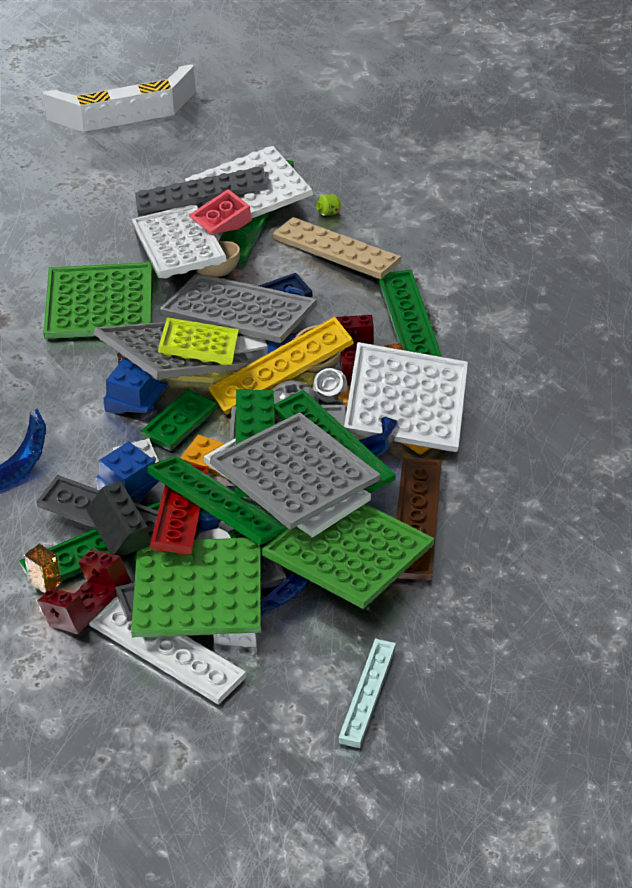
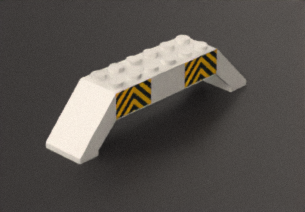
M193 64L180 66L174 74L165 80L78 96L58 91V89L43 91L46 119L82 132L175 115L196 93Z

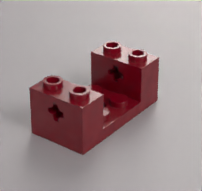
M372 315L336 317L354 342V344L345 348L344 352H340V371L346 376L347 386H351L357 343L374 345Z
M96 550L88 551L78 562L87 580L86 583L82 584L75 593L50 588L37 600L49 627L79 634L117 596L116 587L132 582L119 555Z

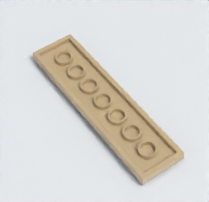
M294 217L272 233L274 240L382 279L401 263V256Z

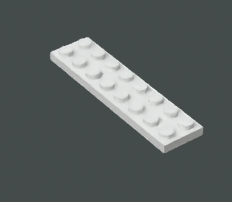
M117 596L89 623L91 627L218 705L246 678L244 670L187 636L132 638V621L127 622Z

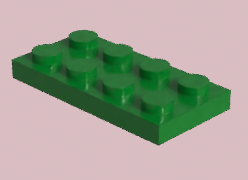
M187 389L141 430V437L149 438L151 442L171 451L217 409V403Z

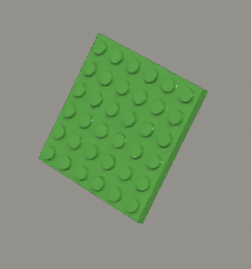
M139 262L49 267L43 330L44 339L95 336L94 330L96 327L151 323L152 263Z
M364 504L314 537H311L297 526L291 530L287 528L262 549V555L364 609L434 545L435 538Z
M249 538L194 540L192 554L180 555L175 552H158L151 550L150 546L138 550L131 628L132 638L261 633V545L256 544Z

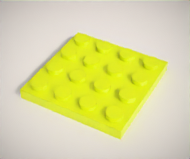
M167 317L158 353H162L165 356H181L184 359H199L202 362H218L220 365H232L239 330Z

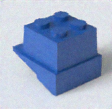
M123 358L106 379V396L103 398L105 412L147 413L152 411L154 403L167 388L168 383L159 382V380L154 379L152 375L143 371L138 365L133 364L131 360Z
M128 441L99 460V475L96 476L97 489L100 490L111 483L121 481L132 501L139 504L145 498V495L159 482V480H156L147 473V466L154 464L155 460Z

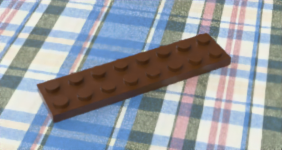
M403 458L396 519L435 538L441 460ZM435 540L434 545L398 578L432 580Z

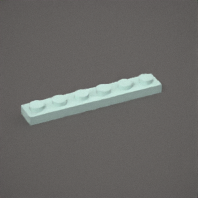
M379 639L374 640L339 735V744L361 748L392 661L396 643Z

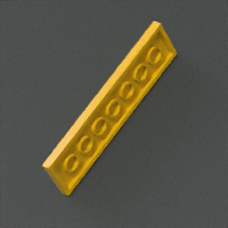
M333 317L208 387V390L223 413L228 415L232 412V407L236 406V389L272 390L278 384L289 381L354 344L353 339L336 317Z

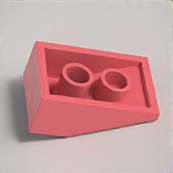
M229 189L189 215L193 221L210 234L240 229L252 221L250 205Z

